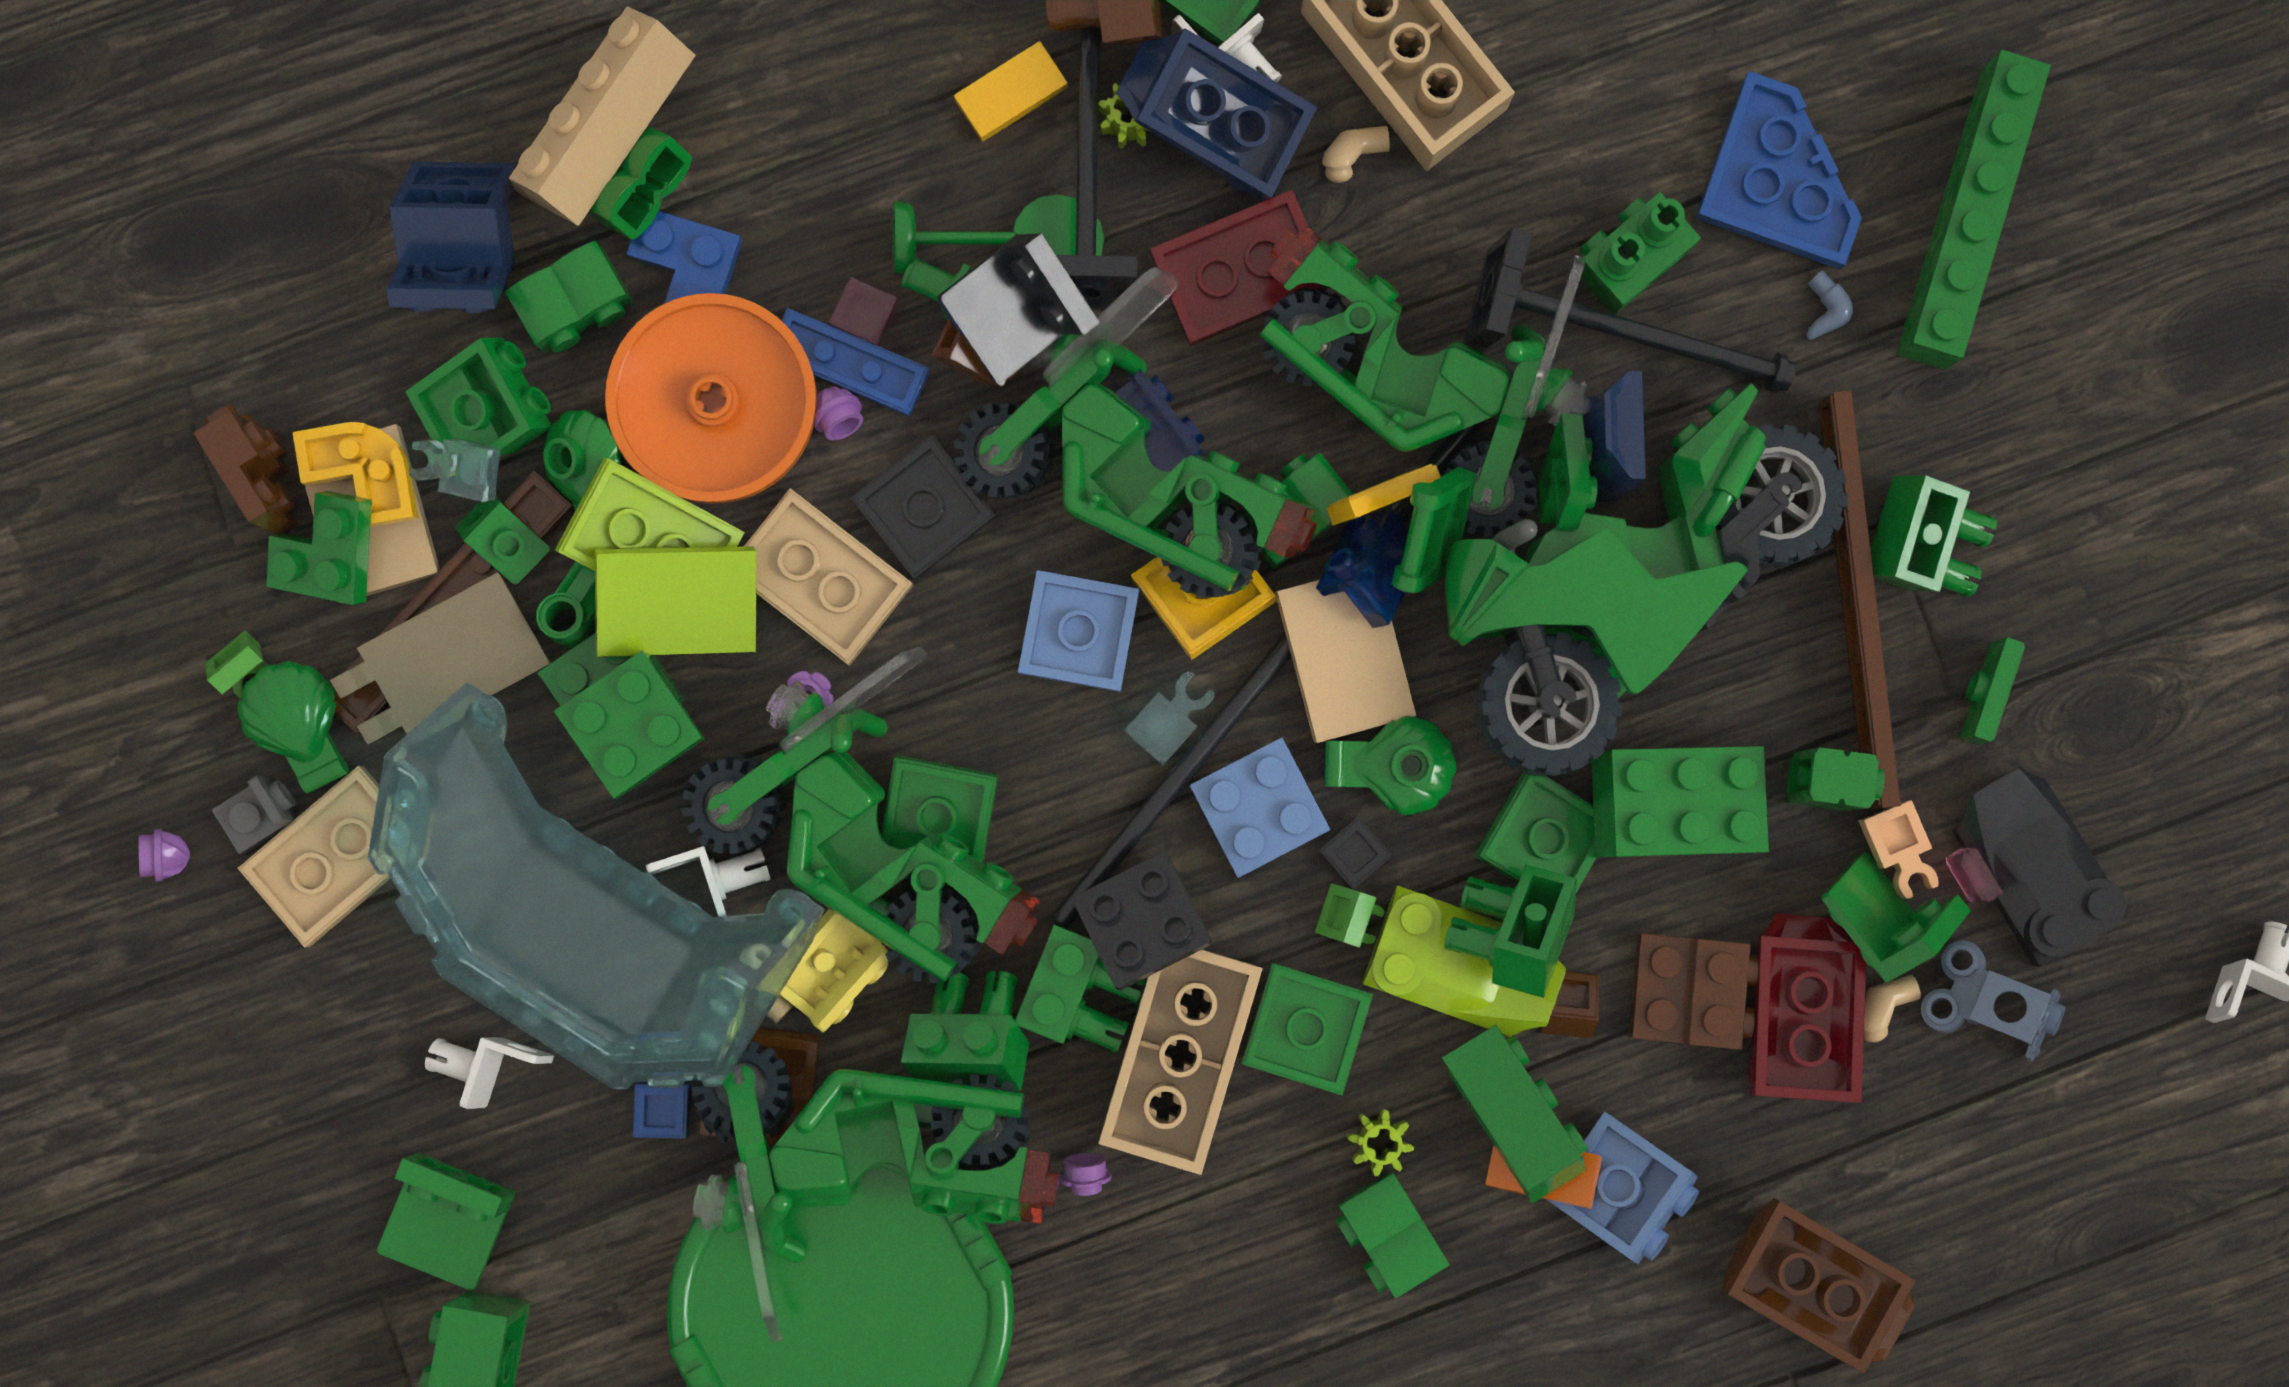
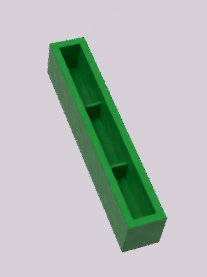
M2001 49L1982 68L1896 355L1943 370L1964 358L2050 71V64Z

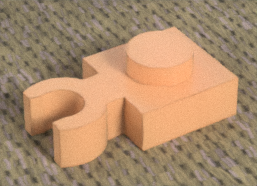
M1912 800L1901 802V806L1889 807L1858 820L1878 868L1885 869L1894 865L1896 872L1893 877V887L1900 898L1909 899L1913 897L1908 881L1914 873L1922 877L1927 889L1938 887L1939 882L1936 872L1931 866L1922 863L1919 854L1932 849V846Z

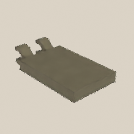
M497 572L357 647L364 662L334 677L330 681L340 698L351 694L374 680L377 682L390 708L357 726L368 745L401 726L408 738L412 739L549 665L551 662L500 572Z

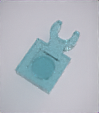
M460 439L444 440L443 444L436 440L412 442L413 449L425 452L428 457L426 468H412L409 470V475L412 478L420 481L440 478L439 492L481 502L495 500L500 456L499 448Z
M1191 671L1186 672L1178 679L1175 687V697L1171 701L1158 692L1124 730L1128 736L1162 766L1198 727L1187 716L1191 711L1205 709L1212 702L1215 692L1209 689L1201 699H1190L1186 695L1185 687L1195 676Z

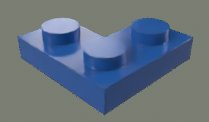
M658 211L651 225L640 236L630 241L626 255L631 260L674 272L665 303L695 294H726L743 240L740 235Z

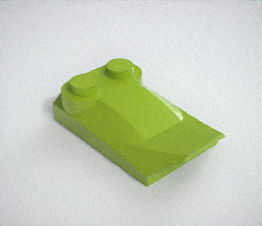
M1398 885L1395 886L1361 984L1487 1029L1497 1025L1501 1033L1509 1037L1528 1029L1547 1026L1566 973V967L1559 960L1555 966L1544 998L1492 984L1493 967L1489 966V961L1465 953L1446 950L1444 944L1447 930L1451 926L1453 917L1495 929L1502 926V922L1461 909L1425 894Z

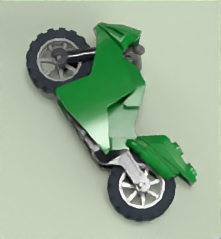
M1752 383L1737 394L1731 388H1728L1706 408L1712 415L1710 419L1700 428L1692 421L1669 442L1675 450L1662 461L1658 468L1659 480L1669 523L1661 528L1646 529L1627 526L1625 519L1584 513L1578 529L1555 527L1531 544L1524 559L1515 555L1514 548L1536 536L1538 531L1537 524L1531 519H1523L1499 532L1491 539H1466L1451 543L1445 575L1448 635L1454 641L1457 640L1462 647L1473 639L1504 638L1507 646L1491 659L1492 661L1489 666L1483 670L1479 678V682H1481L1479 691L1475 692L1474 707H1478L1476 724L1479 732H1484L1487 741H1485L1487 747L1493 754L1497 752L1503 758L1502 762L1513 769L1519 768L1528 775L1557 776L1580 769L1590 761L1598 758L1605 751L1604 748L1607 743L1612 741L1618 730L1615 727L1616 721L1622 715V702H1618V698L1625 691L1633 695L1637 694L1664 672L1691 640L1701 631L1711 627L1716 622L1715 618L1731 603L1740 600L1747 593L1746 590L1757 582L1760 575V567L1764 568L1769 565L1774 566V568H1781L1799 562L1827 546L1832 540L1830 539L1832 534L1839 531L1844 520L1841 517V512L1848 505V493H1843L1842 485L1846 483V477L1843 469L1838 470L1834 463L1837 457L1829 447L1824 449L1819 445L1820 439L1810 432L1805 434L1797 432L1798 427L1782 425L1777 428L1773 427V424L1759 426L1758 428L1754 425L1749 426L1743 418L1758 392ZM1770 459L1781 462L1776 476L1770 479L1763 467L1761 460ZM1790 468L1799 475L1800 479L1796 475L1789 473ZM1752 473L1760 484L1756 488L1746 486ZM1807 493L1808 506L1806 512L1791 502L1794 495ZM1740 496L1745 497L1742 502H1740ZM1783 511L1801 523L1793 531L1784 534L1781 517ZM1770 524L1771 532L1764 531L1763 529ZM1565 673L1575 680L1581 691L1575 692L1568 683L1563 682ZM1517 680L1522 695L1512 693ZM1583 699L1585 710L1582 722L1565 710L1567 704ZM1511 703L1520 705V715L1524 721L1519 725L1513 717ZM1556 717L1576 731L1567 740L1556 743L1554 719ZM1544 720L1545 743L1533 740L1524 732L1531 726L1535 727L1542 724Z

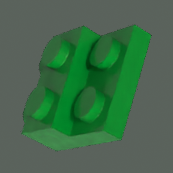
M503 337L479 338L405 391L454 482L469 479L503 454L516 453L552 427L546 416L551 411L547 397L540 389L534 386L530 387L521 371L526 366L524 355L515 344L509 341L505 342Z

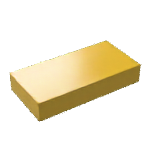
M1038 41L956 93L954 100L980 140L984 142L1066 90L1068 83L1042 43Z
M1429 464L1331 503L1326 510L1332 525H1336L1411 495L1412 487L1415 483H1432L1441 476L1437 466Z

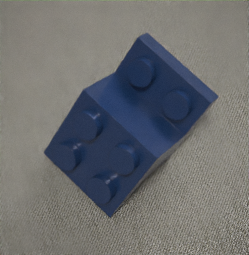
M412 162L389 206L398 265L386 288L389 307L408 308L413 312H427L435 308H454L466 313H479L487 309H495L515 262L508 203L515 190L509 177L515 170L516 164Z

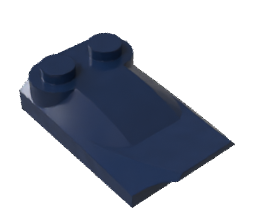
M1186 28L1165 38L1143 40L1116 92L1129 109L1134 122L1225 176L1237 191L1245 194H1255L1265 201L1272 198L1317 109L1315 105Z
M1628 371L1610 384L1598 396H1577L1575 405L1567 406L1565 413L1582 415L1585 437L1592 439L1593 448L1589 473L1590 476H1594L1597 479L1596 502H1617L1646 479L1642 371Z

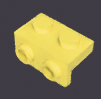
M829 908L766 981L771 988L808 1016L813 1025L823 1033L831 1024L841 1022L852 1009L854 998L867 984L875 983L884 974L889 963L885 954L890 951V948L887 945H882L881 941Z

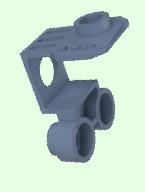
M1956 941L1945 948L1941 957L1942 969L1954 983L1951 990L1936 989L1928 993L1923 999L1921 1014L1927 1025L1937 1032L1951 1033L1959 1029L1964 1021L1977 1026L1978 1023L2026 1042L2028 1048L2025 1057L2028 1061L2033 1062L2040 1053L2039 1048L2045 1034L2048 1033L2054 1036L2063 1019L2066 1006L2058 1004L2060 998L2059 991L2053 989L2049 994L1993 971H1986L1985 956L1981 949L1972 942ZM1960 952L1969 953L1973 958L1972 965L1966 970H1958L1953 966V958ZM2016 992L2025 999L2027 1010L2021 1020L2007 1023L1996 1016L1994 1003L2002 993ZM1940 1000H1946L1952 1004V1013L1944 1019H1939L1933 1015V1006Z

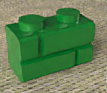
M1821 747L1795 752L1792 757H1789L1785 798L1787 803L1791 805L1818 806L1821 809L1836 811L1870 808L1874 800H1879L1882 796L1885 781L1884 770L1878 768L1879 761L1876 755L1844 753L1843 750Z

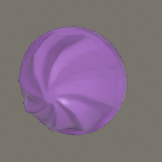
M836 386L820 391L817 394L814 419L815 429L819 432H824L829 440H840L853 434L863 423V417L860 413L862 405L859 399L852 395L850 391L839 389Z
M154 829V834L139 835L140 877L155 876V881L159 882L179 874L185 868L190 858V850L179 835L164 832L162 829Z

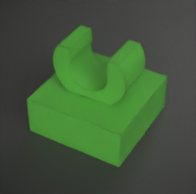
M244 630L205 663L207 681L221 694H224L232 687L236 696L241 699L245 686L242 682L243 678L248 674H256L259 669L268 665L263 661L260 644Z
M1331 883L1315 933L1360 948L1362 942L1372 944L1376 939L1375 936L1365 933L1371 914L1383 917L1385 911L1382 907L1375 904L1376 897Z

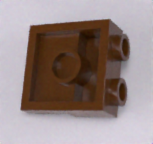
M225 406L211 413L205 419L206 425L193 434L247 521L275 534H286L299 526L291 513V510L296 508L291 495L279 481L273 484V481L290 471L281 458L287 451L277 434L270 427L263 429L250 415H238L233 406Z
M1638 933L1629 1037L1742 1050L1743 1039L1752 1038L1755 1025L1754 1009L1745 1007L1747 986L1755 987L1759 975V960L1757 955H1750V944Z

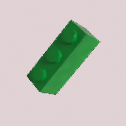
M1497 1025L1442 1057L1450 1078L1531 1204L1586 1171L1584 1159L1581 1155L1588 1150L1584 1140L1571 1122L1562 1126L1552 1110L1559 1106L1555 1096L1542 1078L1536 1082L1532 1080L1524 1068V1065L1528 1064L1530 1060L1514 1035L1505 1039Z

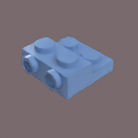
M1604 1112L1584 1140L1588 1148L1585 1152L1602 1157L1592 1210L1551 1200L1548 1201L1636 1264H1639L1644 1256L1652 1261L1660 1253L1669 1238V1234L1662 1229L1675 1212L1680 1217H1683L1695 1202L1699 1190L1693 1187V1184L1698 1177L1617 1119Z

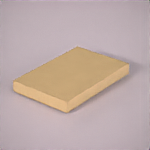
M397 424L381 428L380 430L393 437L407 456L418 519L370 527L366 596L434 577L441 570L402 430ZM353 478L305 486L313 517L315 493L331 491L356 496Z
M791 488L744 545V547L754 546L757 551L756 593L849 666L913 586L912 582Z
M1377 565L1275 591L1315 743L1385 725L1392 720L1397 721L1406 715L1416 716Z
M358 765L239 866L238 869L305 948L311 947L430 844L366 768Z

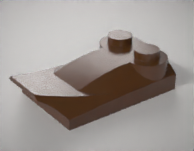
M1773 1198L1756 1215L1732 1257L1726 1271L1722 1291L1865 1374L1871 1363L1886 1360L1914 1310L1915 1305L1910 1291L1916 1280L1790 1206Z

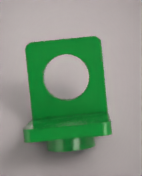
M489 491L455 526L463 541L512 584H518L550 550L549 546L508 510L492 491Z

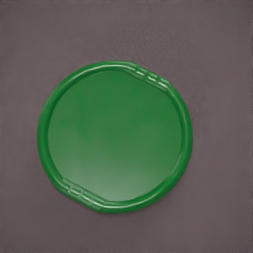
M880 1164L867 1170L851 1187L852 1198L845 1205L790 1209L781 1225L784 1235L804 1245L806 1256L800 1263L788 1262L766 1250L757 1224V1218H754L752 1223L731 1234L723 1231V1219L715 1220V1204L719 1189L724 1187L723 1189L728 1190L733 1178H739L746 1187L743 1169L737 1171L723 1183L707 1200L692 1221L681 1243L674 1262L668 1291L667 1326L670 1344L668 1352L687 1387H997L1001 1380L1013 1337L1014 1295L1011 1279L1013 1272L986 1223L977 1219L975 1215L953 1212L949 1216H938L923 1211L921 1207H914L907 1178L898 1167L890 1164ZM746 1180L747 1185H750V1180Z

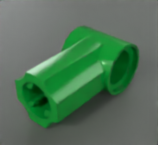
M575 562L555 593L546 596L536 611V621L540 630L556 644L565 648H574L590 637L594 630L595 571L578 562ZM565 610H575L576 620L574 625L566 631L557 632L555 630L557 616Z

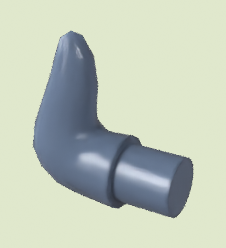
M1822 270L1807 285L1821 298L1820 302L1827 308V311L1809 327L1806 334L1808 340H1813L1844 326L1853 315V303L1848 294L1839 283L1836 285Z

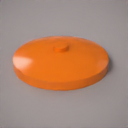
M716 293L695 294L672 300L657 307L638 321L620 343L609 368L605 392L606 413L613 438L619 450L634 470L642 477L687 501L707 504L729 503L752 497L766 490L784 477L803 454L814 428L817 388L810 361L802 345L787 325L777 316L760 305L740 297Z

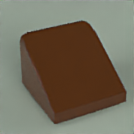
M1566 971L1549 1022L1546 1027H1541V1032L1552 1035L1591 1038L1599 1022V975Z

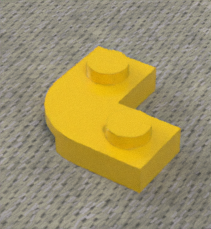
M359 422L341 423L292 432L301 484L312 486L353 478L356 497L372 499L370 527L418 519L407 456L399 443L389 434Z

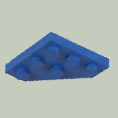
M1748 71L1743 79L1695 219L1841 270L1846 265L1862 216L1854 200H1849L1837 176L1839 170L1821 134H1816L1804 110L1807 106L1798 88Z

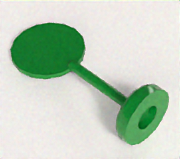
M1058 194L1039 197L1024 207L1015 221L1013 232L916 231L913 206L909 202L893 201L894 274H904L907 267L914 263L916 259V244L1004 245L1016 234L1042 233L1055 255H1075L1076 198ZM1097 218L1096 256H1102L1104 235L1101 223Z

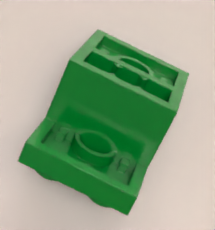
M594 633L537 672L560 705L559 708L554 710V713L613 799H619L705 739L681 703L685 698L657 657L649 655L645 651H640L634 656L597 657L596 633Z

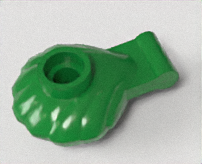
M569 410L564 412L558 420L551 424L552 427L547 432L541 451L546 477L558 492L572 501L575 511L603 458H609L620 465L622 464V453L613 438L609 423L589 410Z
M291 661L269 664L259 669L255 677L245 683L242 698L238 701L237 707L241 728L244 735L249 740L254 741L256 746L285 755L301 788L305 793L309 794L349 773L346 761L341 756L329 734L336 709L334 689L315 668L309 665L303 666Z
M1406 715L1397 721H1390L1370 742L1325 741L1324 786L1369 787L1389 810L1395 809L1404 816L1425 812L1436 807L1439 800L1450 791L1452 779L1456 773L1457 766L1452 754L1451 742L1440 732L1437 725L1413 716Z

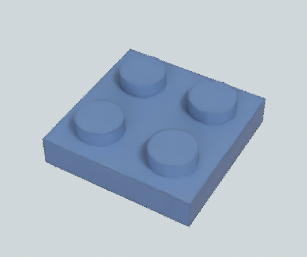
M1037 570L1018 674L1121 693L1139 589Z
M1283 738L1189 785L1237 878L1330 830Z

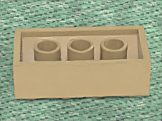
M627 6L621 16L611 24L608 35L592 58L582 66L577 80L561 103L551 111L548 122L537 138L522 153L517 167L509 177L515 191L579 226L598 199L605 185L611 180L696 55L657 19Z

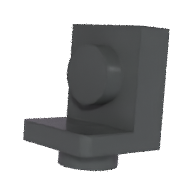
M256 775L247 781L249 787L212 809V812L238 854H247L277 835L297 818L291 809L296 805L295 800L281 780L277 779L274 781L272 777Z

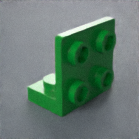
M1868 852L1857 856L1821 897L1827 906L1831 918L1845 929L1860 949L1864 961L1878 972L1885 983L1936 956L1971 911L1958 894L1941 904L1935 898L1931 899L1913 911L1908 903L1897 895L1891 881L1878 868L1877 863Z
M420 1152L402 1158L394 1179L404 1182V1185L378 1245V1253L465 1289H475L480 1282L516 1191Z

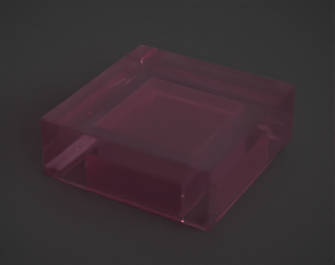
M850 277L829 321V325L878 346L899 301L897 297Z
M1960 848L1945 857L1947 866L1969 902L1988 903L2004 894L1977 848Z

